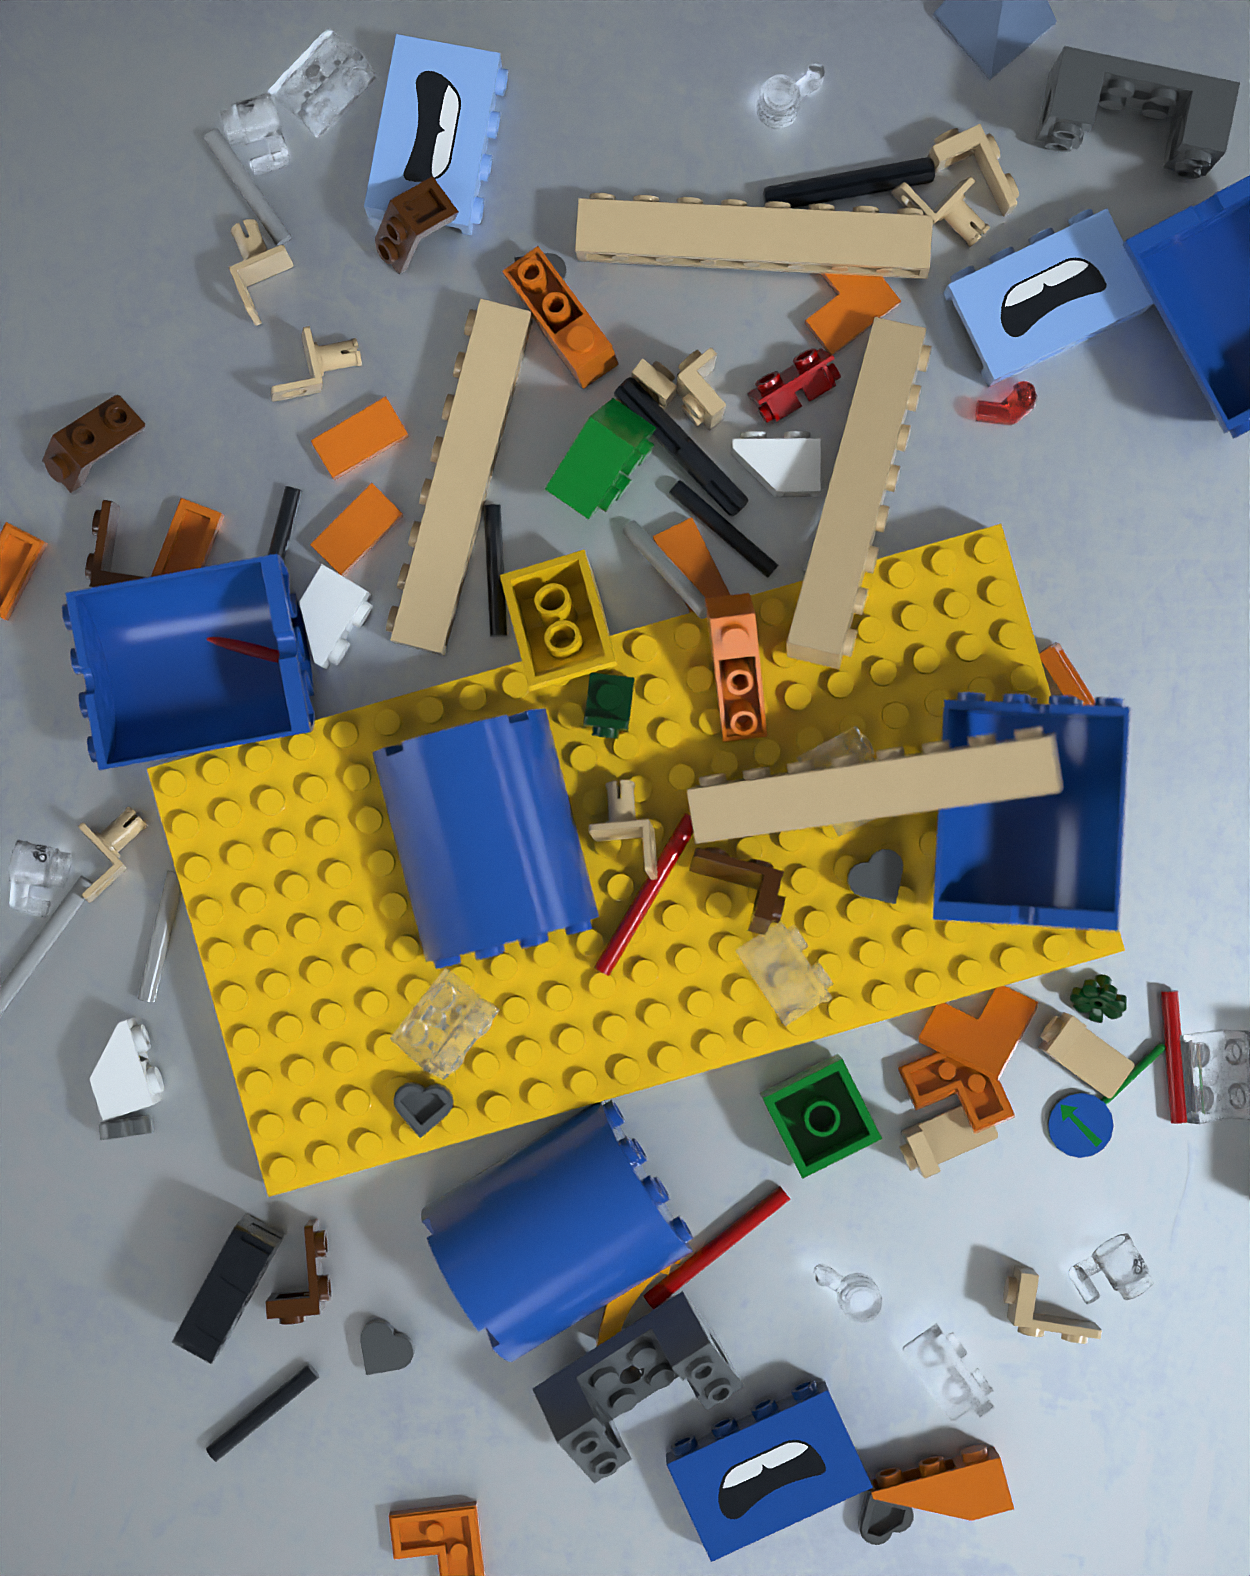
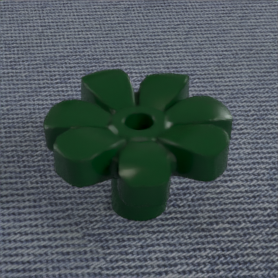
M1099 974L1095 976L1094 980H1085L1083 988L1074 987L1071 991L1070 1001L1073 1003L1076 1011L1080 1013L1090 1011V1021L1102 1023L1104 1015L1109 1019H1117L1122 1016V1013L1127 1008V997L1117 994L1118 989L1111 985L1112 979L1109 976Z

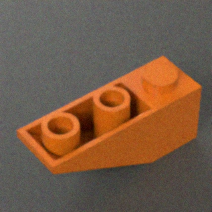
M539 246L502 271L527 310L532 312L533 319L560 359L583 389L619 365L612 344Z
M750 593L705 598L723 742L767 737L756 616Z
M984 1444L969 1446L961 1450L960 1456L945 1460L943 1456L928 1457L918 1462L919 1467L901 1471L899 1467L884 1469L876 1473L875 1479L870 1480L873 1486L870 1489L873 1499L973 1521L1014 1509L1001 1458L994 1446L987 1448Z

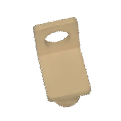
M971 176L958 183L934 210L905 182L896 186L891 191V194L904 208H916L923 210V215H932L933 224L938 220L944 219L966 241L969 247L975 244L982 237L981 234H985L990 228L963 200L965 198L964 193L975 182Z
M247 219L243 220L249 234L248 238H246L239 223L231 228V235L234 237L244 261L230 266L229 270L245 308L255 326L262 324L247 287L288 270L294 264L284 245L268 250L259 231L257 221Z
M310 326L303 327L301 338L311 379L272 386L270 394L272 402L321 393L324 372L352 366H362L360 351H357L359 347L357 339L352 338L348 341L318 346L317 342H313Z
M620 780L621 798L620 787L617 786V781L606 783L609 821L589 825V833L594 841L643 838L645 871L650 880L657 879L655 830L649 819L637 820L635 817V782Z
M129 806L101 833L98 831L93 833L83 822L78 826L81 832L113 864L82 894L88 903L97 898L127 870L125 865L118 859L121 856L118 852L143 829L148 827Z

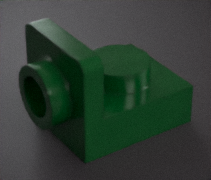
M590 673L583 725L584 727L592 728L591 736L618 739L619 731L628 732L634 677Z

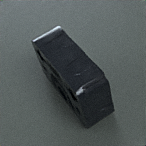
M246 1214L229 1235L175 1334L172 1343L212 1364L229 1340L285 1235Z

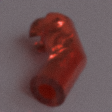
M1027 381L1017 382L1013 386L1014 390L1002 402L978 400L975 410V422L1007 426L1017 424L1035 408L1038 396L1034 385Z

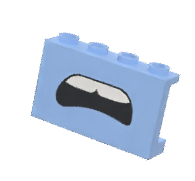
M396 34L364 203L368 218L382 220L391 199L433 176L459 211L456 219L445 226L459 228L462 234L471 235L473 223H481L484 198L478 197L481 181H489L492 167V155L486 154L489 138H497L500 124V112L494 111L497 95H505L508 81V69L502 68L500 53Z
M1107 208L1096 214L1093 213L1092 209H1087L1067 221L1069 227L1054 233L1052 228L1045 229L1028 239L1029 246L1015 252L1013 247H1008L989 258L990 265L977 271L974 266H969L950 277L952 283L948 284L943 294L947 301L952 300L984 365L981 374L988 387L1144 313L1153 304L1149 293L1123 247L1124 241Z

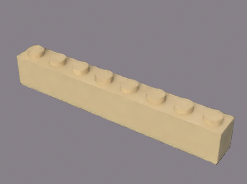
M592 193L589 199L578 198L575 252L578 261L927 279L930 270L933 216L923 215V210L916 208H901L897 210V214L879 213V209L873 206H856L850 212L835 211V207L829 204H811L808 209H791L789 203L779 201L767 202L764 207H748L747 202L736 199L722 200L721 205L703 204V200L694 197H681L677 199V203L659 202L658 197L651 195H637L633 197V201L616 200L614 195L608 193Z
M480 298L478 309H470L464 329V335L470 336L466 353L459 351L453 371V377L459 378L455 395L448 394L446 397L442 419L447 420L448 423L444 437H436L431 453V462L437 463L433 480L426 478L419 501V504L426 505L421 522L414 521L409 536L408 546L414 547L411 563H403L398 578L397 589L403 590L399 607L392 605L387 619L386 631L392 632L390 640L395 644L441 656L446 654L480 525L483 506L486 502L533 324L531 311Z
M874 317L789 632L787 657L840 669L843 655L852 656L857 630L850 629L854 613L863 614L868 589L861 587L865 572L873 574L879 552V547L872 546L875 532L884 533L890 510V506L883 505L886 491L895 492L901 466L894 465L897 450L905 452L911 426L904 424L908 410L916 412L922 386L915 384L918 371L926 372L930 360L932 346L925 345L926 328Z
M1042 726L1015 730V739L997 741L996 734L991 733L968 737L969 745L951 748L950 741L943 740L922 744L923 752L905 755L904 747H895L876 751L877 759L860 761L859 754L857 753L832 757V765L815 768L814 760L787 764L788 772L770 774V767H760L744 770L743 779L727 781L726 773L699 777L700 785L687 789L695 844L1058 793L1062 790L1063 784L1055 733L1043 734Z

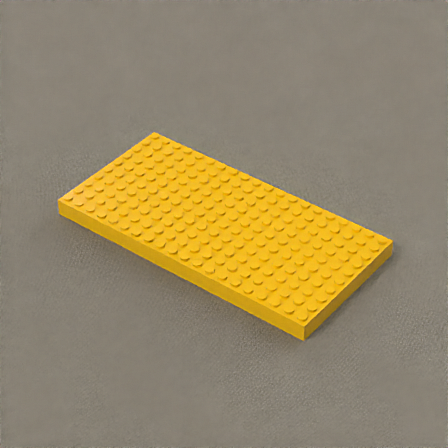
M1002 524L877 559L873 574L867 572L864 574L861 587L868 589L862 615L854 613L850 629L857 630L856 641L852 656L843 655L840 669L787 657V640L804 580L750 595L756 616L767 737L723 742L707 617L700 619L695 612L610 635L617 665L593 673L635 678L628 732L619 731L618 739L591 736L592 728L584 727L583 725L590 673L530 691L523 663L520 661L314 720V728L308 733L209 750L147 768L268 1197L1125 951L1120 931L933 920L938 809L696 844L693 833L610 976L594 968L648 876L645 871L643 838L594 841L589 833V825L609 821L606 783L616 780L617 786L620 787L621 798L620 780L635 782V817L637 820H650L655 830L657 860L684 813L691 816L687 789L700 785L699 777L726 773L727 781L743 779L744 770L760 767H770V774L788 772L787 764L814 760L815 768L832 765V757L857 753L859 754L860 761L877 759L876 751L895 747H904L905 755L923 752L922 744L942 741L944 700H957L958 692L984 693L985 701L1003 702V694L1031 695V698H1038L1037 704H1049L1050 689ZM545 708L599 917L591 920L592 929L566 935L565 928L548 932L549 940L542 944L521 948L518 940L504 944L505 951L502 954L476 960L475 953L470 952L460 955L461 963L435 969L433 961L426 962L372 753L384 747L399 745L403 741L503 715L509 717L524 711ZM719 848L728 852L730 857L747 862L750 859L763 860L772 864L774 869L784 871L778 895L786 897L780 922L772 921L766 935L748 931L758 890L689 871L695 849ZM889 849L896 852L903 862V873L896 904L854 894L847 884L849 870L855 864L861 862L868 863L870 856L878 850ZM407 1082L420 1083L425 1088L431 1084L444 1085L450 1089L453 1095V1107L445 1118L420 1138L397 1112L394 1106L395 1093L400 1086Z

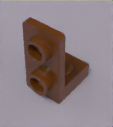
M433 176L390 200L376 234L375 243L379 256L385 263L391 264L398 274L408 269L419 241L454 221L459 212Z

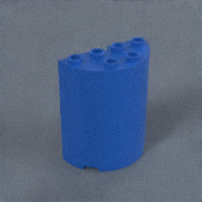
M1250 175L1215 193L1205 201L1182 210L1127 239L1123 243L1128 257L1224 434L1230 432L1233 439L1250 430Z
M267 555L65 593L67 604L62 605V616L66 629L73 632L75 648L70 650L73 670L76 675L83 674L85 679L86 691L79 693V706L82 716L85 719L89 718L92 736L87 737V748L91 761L93 763L97 762L98 770L308 733L313 730L315 712L310 696H315L309 648L296 593L290 594L289 572L280 555ZM224 637L279 650V661L276 663L238 653L207 641V638Z
M958 692L957 700H944L942 741L949 740L951 748L969 745L968 737L995 733L997 741L1015 739V730L1042 726L1043 734L1055 733L1063 788L1058 793L939 809L933 920L1119 931L1130 707L1123 706L1124 699L1095 697V705H1083V700L1077 699L1075 696L1051 695L1049 696V704H1037L1038 698H1031V695L1003 694V702L985 701L984 693Z
M545 708L528 710L509 717L503 715L403 741L399 745L384 747L372 753L426 962L433 961L435 969L461 963L460 955L474 952L476 960L502 954L505 951L504 944L519 940L520 947L526 948L548 942L547 933L565 928L566 935L592 929L591 920L599 917Z
M613 1100L607 1103L606 1101L591 1104L427 1205L421 1211V1221L432 1234L426 1239L452 1293L477 1331L480 1332L486 1328L492 1349L508 1362L515 1361L693 1252L688 1243L693 1239L690 1229L680 1215L674 1218L665 1203L671 1200L661 1180L657 1176L653 1178L645 1173L642 1164L648 1161L647 1156L635 1138L630 1139L624 1134L620 1126L626 1121Z

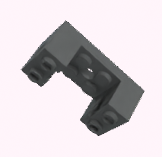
M1064 46L1049 72L1035 141L1046 143V148L1057 152H1069L1071 149L1078 150L1082 144L1084 132L1089 133L1094 126L1098 103L1101 107L1110 110H1122L1125 107L1142 110L1141 113L1144 116L1153 119H1165L1168 116H1172L1163 168L1173 169L1174 174L1182 178L1197 179L1200 175L1206 176L1226 153L1240 82Z
M682 1291L532 1390L556 1442L595 1484L602 1478L614 1474L619 1467L632 1460L613 1421L614 1418L630 1411L637 1403L657 1390L667 1387L677 1377H680L682 1380H688L696 1398L706 1410L729 1399L733 1393L744 1387V1384L717 1335ZM634 1365L632 1368H630V1369H628V1370H626V1371H623V1370H625L627 1367Z

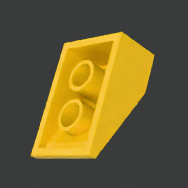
M585 549L500 575L530 691L617 665L604 609Z

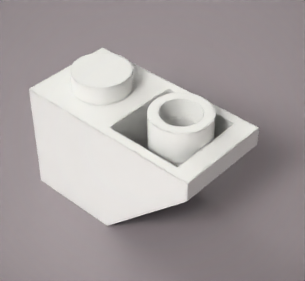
M750 431L740 433V439H732L731 455L774 497H818L822 491L821 438H810V432L789 431L784 433V438L767 439L766 432Z
M321 564L300 599L299 604L314 663L327 670L331 662L338 665L350 646V643L345 640L354 625L359 628L363 625L373 605L368 603L372 596L368 591Z
M135 1017L117 1024L89 1078L102 1121L154 1105L162 1100L160 1092L164 1091L162 1076L156 1066L151 1067L146 1050L151 1048L150 1039L143 1024L138 1025Z

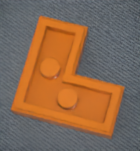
M824 273L821 275L837 296L807 318L804 324L822 347L834 356L873 325L874 317L883 318L900 305L901 300L883 277Z
M1006 986L995 988L979 1019L946 1003L938 1004L920 1033L919 1042L999 1081L1038 1008V1002Z
M935 1052L898 1068L915 1111L956 1094L973 1134L1015 1118V1113L1000 1080L996 1081L940 1052Z
M477 1501L390 1511L389 1523L394 1560L438 1555L440 1576H486Z

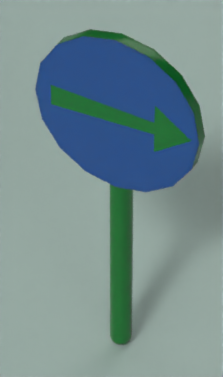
M1160 1043L1133 1068L1112 1098L1103 1096L1099 1099L1092 1094L1079 1092L1068 1094L1057 1101L1050 1111L1047 1124L1049 1136L1055 1146L1066 1155L1078 1158L1093 1156L1103 1150L1110 1141L1114 1128L1112 1113L1107 1105L1165 1050V1045Z

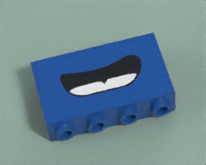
M815 1380L803 1382L791 1390V1396L778 1402L774 1398L764 1400L751 1408L752 1414L737 1421L734 1417L723 1419L710 1428L711 1433L698 1439L694 1435H690L671 1445L672 1451L666 1453V1465L711 1562L873 1488L825 1381L817 1384Z

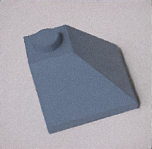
M945 0L933 14L989 80L1057 22L1048 0Z

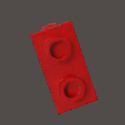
M812 348L797 355L792 361L794 365L781 373L774 371L761 377L755 383L756 388L748 392L747 395L759 405L764 404L758 408V411L765 423L772 420L777 423L802 407L795 394L796 391L802 389L806 399L810 402L831 388H834L836 386L835 381L840 379L841 375L833 363L828 366L826 365L835 359L832 354L821 348L817 351L815 348Z

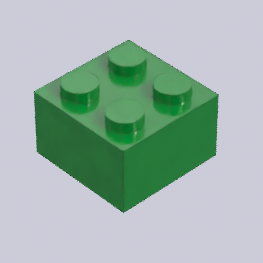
M612 398L588 418L545 487V490L588 520L599 509L606 513L614 501H618L627 490L632 481L629 476L637 466L643 464L655 444L650 442L649 439L656 427Z
M838 1054L760 1092L802 1179L882 1139L843 1059Z

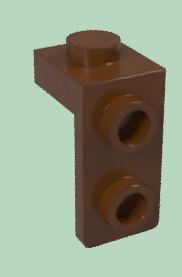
M114 395L53 434L42 462L45 464L49 475L55 481L61 482L72 493L84 485L95 462L141 433L145 423L120 395Z
M103 500L101 510L97 509L93 516L92 534L97 536L95 553H89L85 567L86 579H90L89 587L91 588L146 578L110 572L120 506L109 500Z
M719 848L695 849L689 871L758 890L748 931L766 935L772 921L780 922L786 897L778 895L784 871L774 869L772 864L763 860L750 859L747 862L730 857L728 852Z
M309 1220L304 1226L309 1290L271 1293L265 1301L267 1319L279 1318V1324L282 1325L302 1323L306 1321V1316L320 1315L325 1308V1302L331 1301V1279L329 1274L323 1275L321 1257L328 1256L326 1230L319 1231L318 1220Z

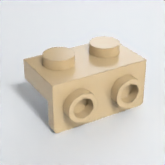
M712 347L703 354L697 349L685 358L678 366L681 371L677 374L676 393L684 403L681 406L682 411L695 426L698 427L703 423L709 431L723 420L726 408L724 401L704 379L715 367L717 353Z

